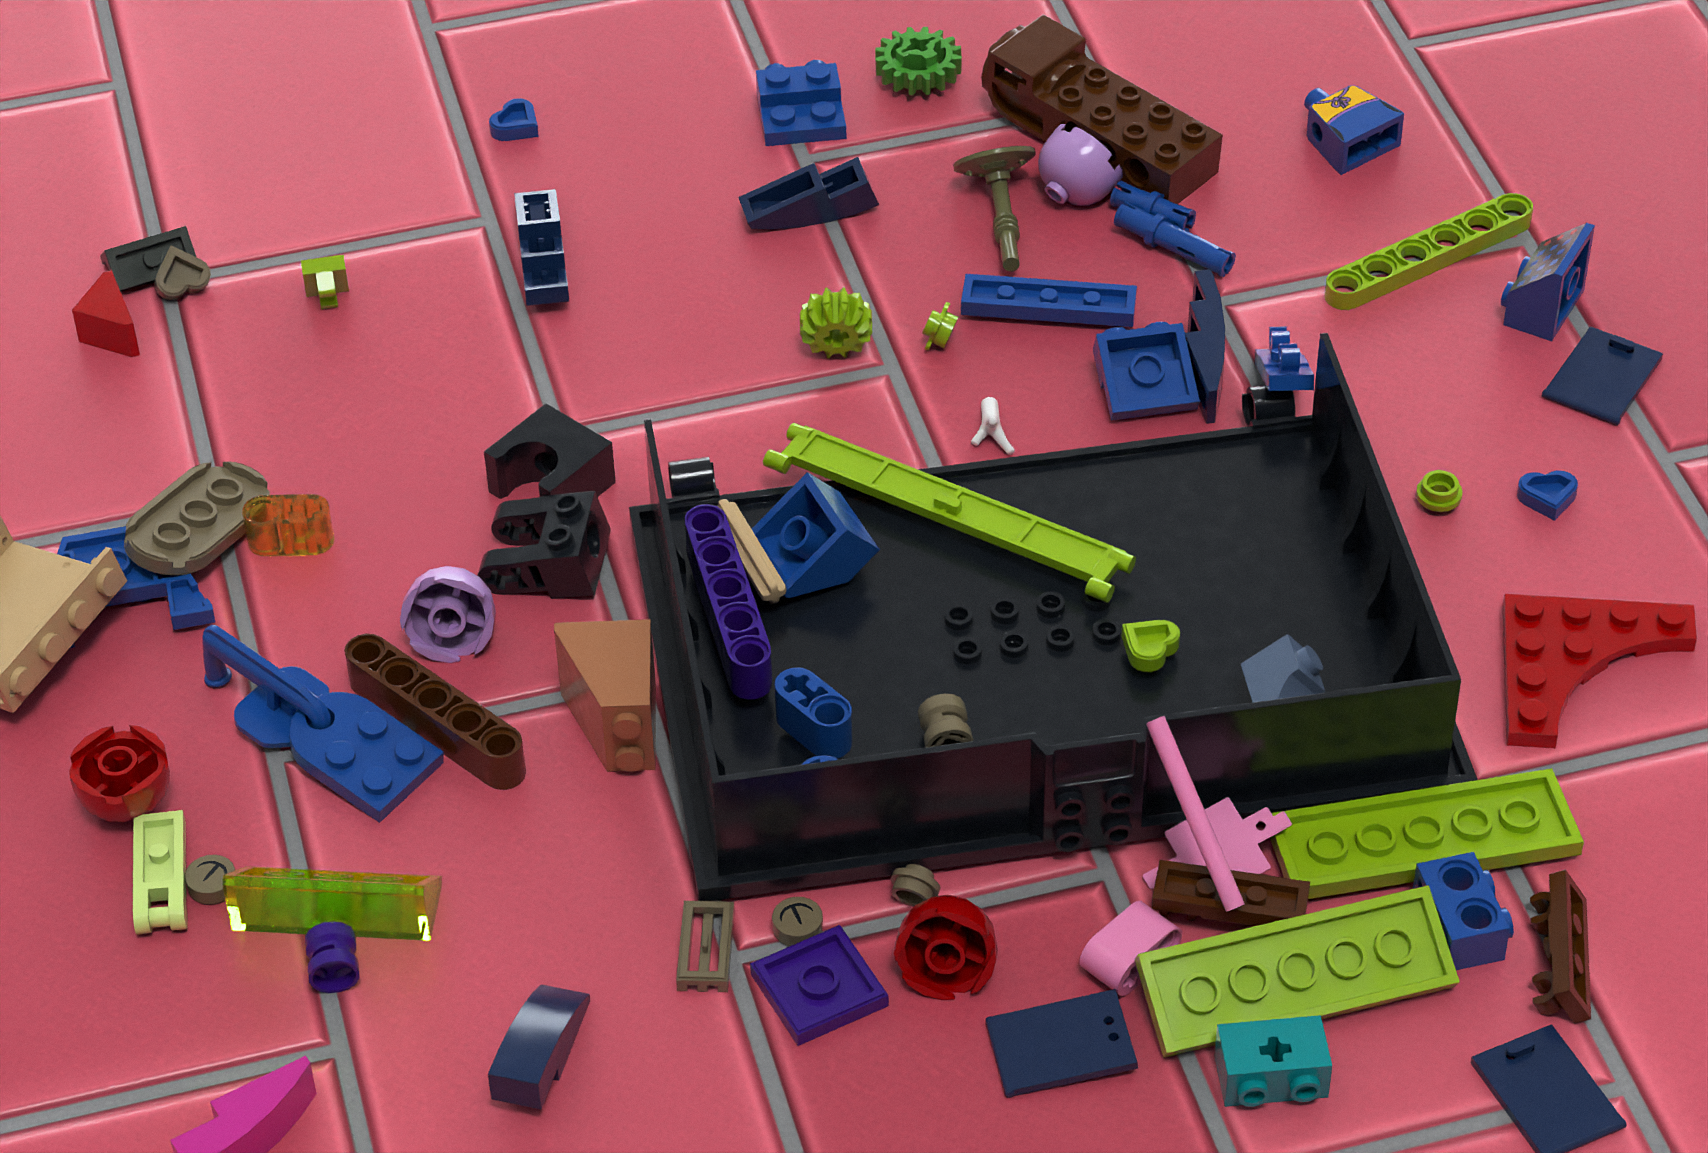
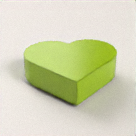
M1153 620L1122 624L1121 636L1129 662L1137 670L1143 672L1159 670L1163 667L1166 657L1173 655L1179 649L1180 630L1177 625L1170 621Z

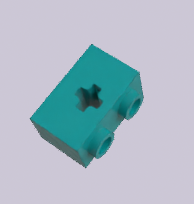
M1321 1015L1217 1024L1214 1057L1225 1107L1239 1105L1255 1107L1264 1103L1294 1100L1309 1102L1317 1098L1329 1097L1332 1061Z

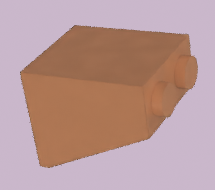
M651 619L554 623L561 696L606 771L633 772L656 770V680Z

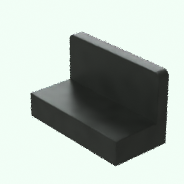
M184 226L104 250L100 257L103 264L107 263L109 271L112 270L120 291L154 282L171 245L195 257L196 254L187 227Z

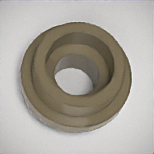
M909 864L906 868L895 869L891 877L893 884L892 895L900 902L912 907L931 897L938 896L941 889L939 883L934 879V874L929 869L916 864Z

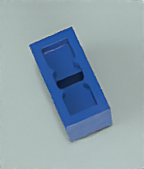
M1470 852L1417 863L1413 889L1429 885L1456 970L1505 960L1508 938H1512L1514 933L1512 918L1506 908H1500L1495 897L1493 878L1488 870H1482L1475 853Z

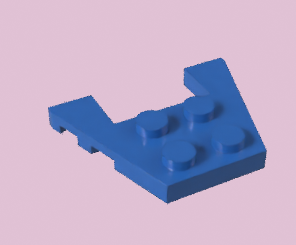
M126 526L62 537L57 554L91 564L94 557L97 558L105 547L112 549L127 582L105 607L135 601L145 602L152 598L168 596L174 630L215 623L213 606L208 598L205 599L199 591L198 583L191 573L184 575L154 573L138 566L129 558L124 548ZM75 642L70 648H75Z

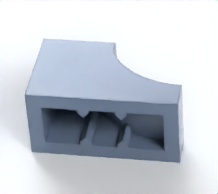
M1288 634L1241 663L1252 703L1325 692L1319 674L1323 670L1320 658L1309 645L1302 647Z

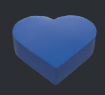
M521 98L512 99L504 104L501 111L494 113L489 118L490 134L496 140L512 141L539 137L534 107L528 100Z
M1556 470L1546 475L1538 472L1527 473L1519 480L1517 498L1525 506L1555 521L1574 502L1577 495L1578 481L1575 476L1566 471Z

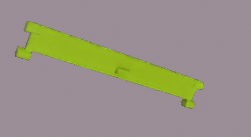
M792 423L786 435L787 439L791 440L789 445L782 453L769 449L763 459L765 467L786 474L793 464L1088 582L1085 594L1106 603L1111 600L1115 589L1114 585L1108 583L1117 570L1130 574L1136 563V557L1122 549L806 425L802 426Z

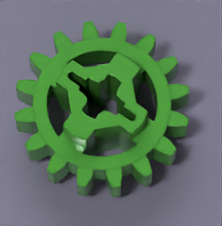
M907 27L906 32L903 34L893 31L892 40L882 38L881 47H876L875 49L876 76H882L883 85L893 83V91L895 92L903 88L908 89L909 95H914L916 90H922L926 95H930L933 88L944 91L945 82L955 84L956 74H961L962 72L961 46L955 45V38L953 36L943 39L942 30L932 34L929 33L928 27H923L920 32H915L912 27Z

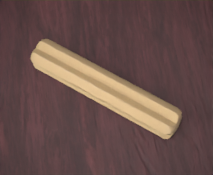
M727 499L718 501L717 507L726 514L745 573L761 600L769 601L771 604L779 602V598L786 594L787 588L737 504L735 502H728Z

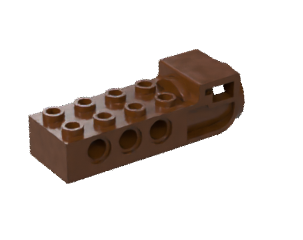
M1041 15L1026 27L1019 25L1015 29L1006 32L989 48L982 70V87L988 92L993 106L1003 117L1046 142L1060 124H1066L1064 131L1071 132L1074 127L1080 128L1095 137L1111 152L1112 156L1108 162L1114 170L1120 165L1123 176L1120 181H1124L1149 193L1153 191L1164 194V199L1179 204L1219 172L1223 134L1089 59L1085 54L1086 39L1046 15Z

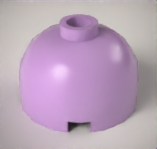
M1060 124L1046 140L1039 154L1038 167L1040 176L1046 185L1044 190L1051 199L1059 204H1064L1065 202L1079 206L1095 204L1109 194L1123 178L1120 165L1115 170L1108 162L1112 156L1111 152L1095 137L1077 127H1074L1071 132L1064 131L1066 124Z
M444 566L428 570L416 578L404 596L400 624L402 631L404 628L406 635L410 638L409 644L416 652L434 661L453 663L460 661L461 658L459 656H467L473 652L476 655L483 650L492 637L496 610L491 590L479 576L464 568Z

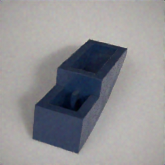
M858 157L821 174L815 163H812L739 196L741 206L751 229L799 228L828 223L879 205L868 176Z
M541 984L530 995L510 1025L488 1072L492 1100L542 1110L552 1081L560 1080L590 1003V994Z

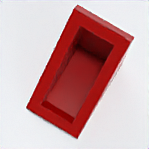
M112 270L103 272L72 309L78 340L80 343L125 356H139L140 352L134 323Z

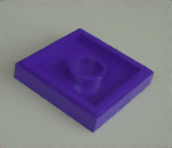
M840 925L750 963L751 976L797 1046L889 1006L887 992Z

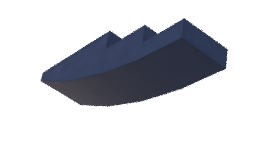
M556 189L514 193L526 305L568 302L569 292Z
M1206 269L1194 271L1193 301L1189 302L1188 333H1185L1199 395V407L1206 424H1210L1216 421L1222 394L1225 322L1221 297L1212 270Z

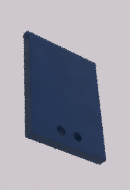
M1590 326L1550 384L1543 390L1542 397L1609 423L1619 425L1622 417L1661 362L1663 353Z
M1116 989L989 1016L985 1019L1005 1096L1008 1098L1138 1069V1062Z
M1552 1024L1471 1057L1472 1066L1535 1153H1566L1627 1126L1626 1121L1620 1116Z

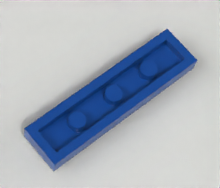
M965 274L961 299V315L1133 327L1137 286Z

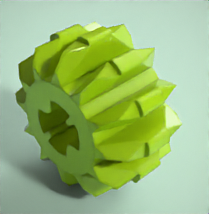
M826 287L823 295L810 294L809 301L802 305V310L800 311V335L803 343L809 344L812 353L824 351L827 358L839 353L846 358L849 350L861 352L863 344L870 341V336L872 335V310L869 303L862 300L860 292L848 295L845 287L839 292H832Z

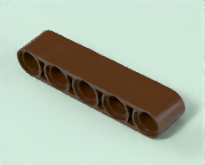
M366 633L357 635L349 640L344 652L350 686L357 695L368 699L444 752L446 757L494 789L507 790L521 784L526 775L523 741L521 734L514 727L382 637Z

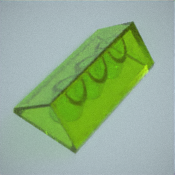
M245 866L223 875L222 886L232 931L307 934L308 930L315 925L336 921L351 926L355 932V937L431 941L442 887V876Z

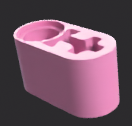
M1136 901L1089 940L1080 956V966L1112 990L1116 989L1117 994L1120 996L1127 995L1141 984L1135 963L1136 956L1140 953L1180 944L1182 930L1142 901Z

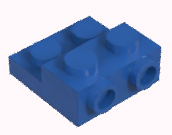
M811 60L805 66L785 67L782 64L774 63L768 65L763 70H756L757 99L765 146L847 139L846 122L841 101V85L836 63L826 64L821 60Z
M1154 322L1145 328L1126 330L1123 327H1114L1096 334L1093 354L1100 387L1105 390L1111 421L1198 409L1200 400L1183 323Z

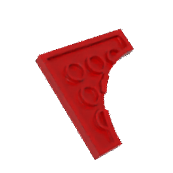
M1504 594L1503 638L1507 746L1556 749L1559 721L1571 693L1579 684L1584 685L1595 675L1607 669L1609 661L1629 653L1639 657L1664 652H1694L1697 641L1694 605Z

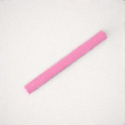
M1165 716L1146 723L1225 911L1227 912L1244 905L1243 898Z

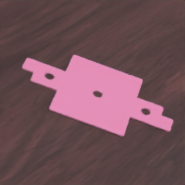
M1228 797L1205 809L1230 870L1262 874L1271 868L1258 844L1292 825L1284 811L1273 816L1270 810L1265 807L1242 820ZM1187 820L1164 832L1177 855L1169 861L1206 866ZM1258 822L1265 823L1264 830L1256 828ZM1158 867L1143 874V878L1150 889H1153L1155 886Z

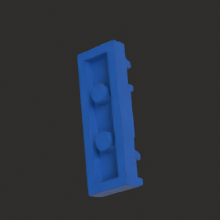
M1287 326L1269 327V349H1255V366L1268 390H1314V373L1309 367L1307 359L1300 352V348H1297V343H1290V331H1287Z

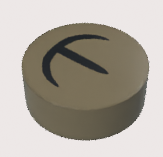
M206 855L196 859L188 866L185 873L189 895L195 901L202 904H216L225 901L237 888V877L233 863L228 858L220 855Z
M791 897L781 901L775 907L772 914L773 933L781 943L787 946H792L822 933L823 914L820 906L813 900L805 897Z

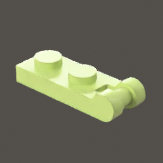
M183 810L142 814L133 818V923L136 935L152 933V928L170 926L172 931L188 928L185 880L186 821ZM168 900V906L151 908V902Z

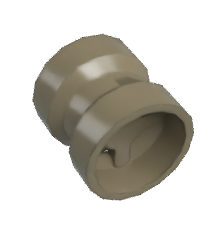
M939 694L926 699L920 705L918 718L920 727L925 732V748L973 741L971 728L966 723L968 718L965 703L960 697L954 694Z

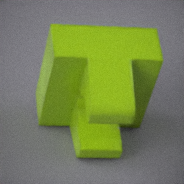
M344 255L301 260L306 296L319 295L321 309L338 307L336 293L349 291Z

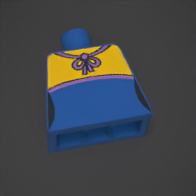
M1350 85L1331 95L1321 88H1315L1305 98L1304 106L1309 110L1307 138L1340 175L1401 146L1404 113L1360 87Z

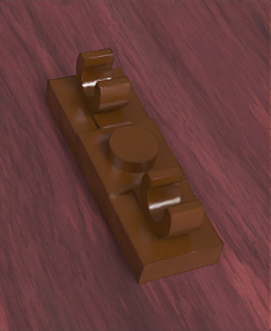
M1160 860L1152 896V909L1159 910L1160 915L1163 917H1168L1169 912L1187 914V920L1194 921L1197 916H1201L1203 919L1243 925H1263L1305 915L1310 882L1231 870L1245 904L1226 912L1207 866Z
M1562 870L1549 874L1550 892H1539L1530 897V903L1538 914L1544 913L1532 917L1531 924L1539 934H1549V936L1544 937L1543 945L1546 957L1552 965V972L1544 971L1532 977V982L1539 992L1547 993L1533 998V1004L1541 1015H1552L1563 1008L1573 1023L1576 1024L1591 1019L1587 899L1568 872Z

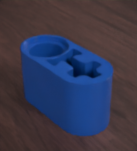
M790 668L781 672L775 680V708L778 725L816 756L826 755L837 759L846 755L852 747V707L849 701L810 670Z

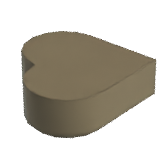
M171 245L156 275L154 282L155 290L158 295L167 300H177L185 292L198 293L204 290L209 283L211 276L210 268L203 260Z

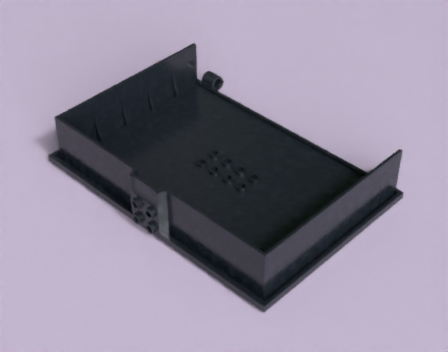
M1320 333L1312 415L1295 417L1293 390L1269 391L1266 385L1247 388L1246 394H1242V409L1247 427L918 469L1122 549L1126 553L1135 556L1136 563L1130 574L1117 570L1108 582L1114 585L1115 588L1113 596L1108 603L1086 595L1085 588L1088 582L836 481H824V483L842 494L880 550L849 582L791 598L783 595L779 598V602L775 604L761 600L748 578L771 646L772 687L765 696L758 699L747 700L733 694L729 687L687 558L685 515L695 506L703 504L718 506V501L727 499L728 502H735L752 529L793 486L720 495L719 489L716 488L713 462H710L709 457L668 462L672 498L666 499L651 419H645L644 429L650 504L629 507V514L647 617L651 619L654 656L698 900L714 901L891 876L895 869L906 868L909 864H916L929 870L1166 837L1165 831L1187 819L1146 726V723L1162 716L1166 718L1204 809L1228 797L1242 820L1265 807L1271 813L1478 780L1455 722L1461 677L1328 333ZM1167 620L1177 625L1180 630L1179 649L1173 655L1166 657L1163 667L1156 671L1143 672L1131 665L1121 636L1122 624ZM1286 634L1290 635L1302 647L1309 645L1316 652L1323 665V670L1319 674L1325 689L1324 693L1252 703L1241 667L1242 662ZM790 668L810 670L849 701L852 707V747L846 755L837 758L838 760L803 764L807 759L816 755L782 729L776 721L775 680L784 670ZM939 694H954L960 697L965 703L968 718L966 723L971 728L973 741L925 748V732L921 729L918 718L920 705L926 699Z

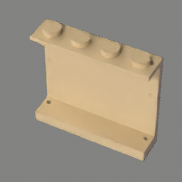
M0 516V709L14 713L127 582L111 548L105 547L98 557H94L91 564L15 542Z

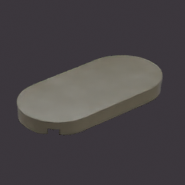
M211 462L199 464L189 469L130 517L126 524L125 551L134 563L154 573L184 575L199 571L209 565L265 517L269 510L270 491L267 489L268 483L259 472L241 463L223 462V467H211Z

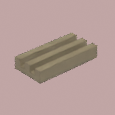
M684 901L676 978L677 991H687L688 985H697L698 992H708V986H717L718 992H728L735 915L734 902ZM695 913L703 914L699 969L698 971H689ZM723 914L718 971H710L714 915Z

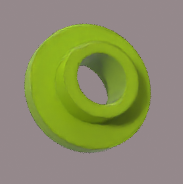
M1434 470L1427 473L1419 482L1416 497L1418 502L1425 508L1436 512H1445L1456 508L1461 503L1463 492L1454 474L1444 470Z

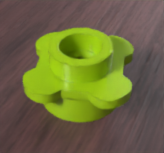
M949 302L945 303L941 313L933 310L922 334L929 336L925 349L928 351L932 343L944 348L957 322L958 316L947 312L950 306Z

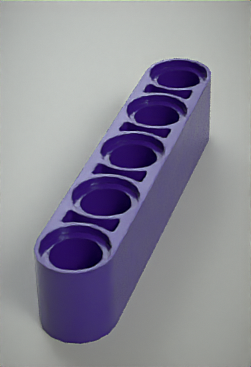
M710 504L695 506L685 515L687 558L729 687L733 694L747 700L761 698L772 687L771 646L726 514L722 509Z

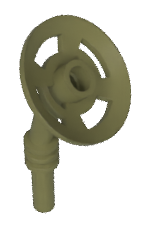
M1010 146L986 150L961 158L953 164L955 172L967 176L985 177L986 184L991 185L996 214L993 220L994 236L996 242L1000 244L1002 264L1006 271H1015L1020 266L1017 241L1020 238L1019 225L1016 216L1012 214L1007 182L1011 180V171L1025 165L1035 157V148L1031 146Z

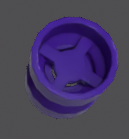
M331 921L315 925L308 930L305 935L306 955L310 959L308 963V977L311 986L325 993H338L354 986L360 976L358 959L354 955L356 952V938L352 927L342 922Z

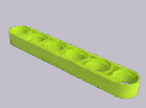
M1504 194L1329 273L1326 278L1325 300L1336 309L1350 310L1518 235L1526 231L1531 225L1533 203L1529 198L1521 194ZM1504 211H1517L1523 215L1511 216L1505 214ZM1478 225L1488 227L1490 230L1478 231L1470 227ZM1441 240H1446L1456 243V245L1443 246L1438 244L1437 242ZM1404 256H1417V257L1422 258L1423 260H1422V261H1408V260H1405L1403 257H1404ZM1383 271L1389 275L1386 277H1376L1369 274V272ZM1338 286H1347L1353 288L1355 291L1340 292L1335 290L1334 288Z

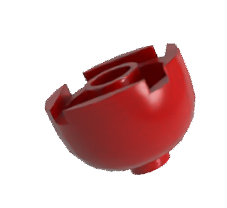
M129 725L130 731L114 732L113 726L105 727L86 736L73 749L70 756L72 763L69 770L70 780L77 799L88 812L105 821L122 823L132 821L134 817L152 812L162 801L170 782V770L165 745L154 732L135 725Z
M953 895L934 896L915 905L902 920L895 942L894 957L895 962H898V966L903 971L902 978L908 986L922 995L940 1000L955 999V995L952 992L965 993L971 990V994L981 990L992 977L997 959L998 948L994 926L985 912L966 898Z

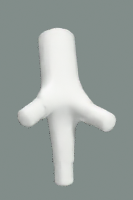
M987 397L981 402L982 423L971 443L974 446H978L987 435H991L1008 455H1012L1015 449L1008 442L1002 429L998 401L993 397Z

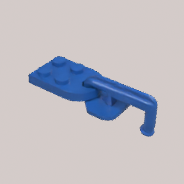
M210 625L203 631L205 683L209 687H220L227 684L232 677L231 670L226 667L227 664L257 685L235 708L234 722L238 730L264 748L290 747L295 761L302 769L380 823L444 763V752L368 699L346 692L330 693L325 683L302 668L289 666L279 669L216 625Z

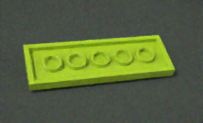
M1552 768L1287 810L1284 812L1287 814L1292 825L1270 837L1283 877L1310 882L1308 899L1414 882L1417 863L1470 852L1475 853L1482 870H1491L1582 855L1584 845L1583 838ZM1274 812V813H1271V814H1272L1273 816H1275V815H1277V814L1280 813V812Z
M1429 885L1138 954L1135 958L1163 1058L1214 1046L1217 1024L1318 1015L1325 1019L1453 988L1460 983Z

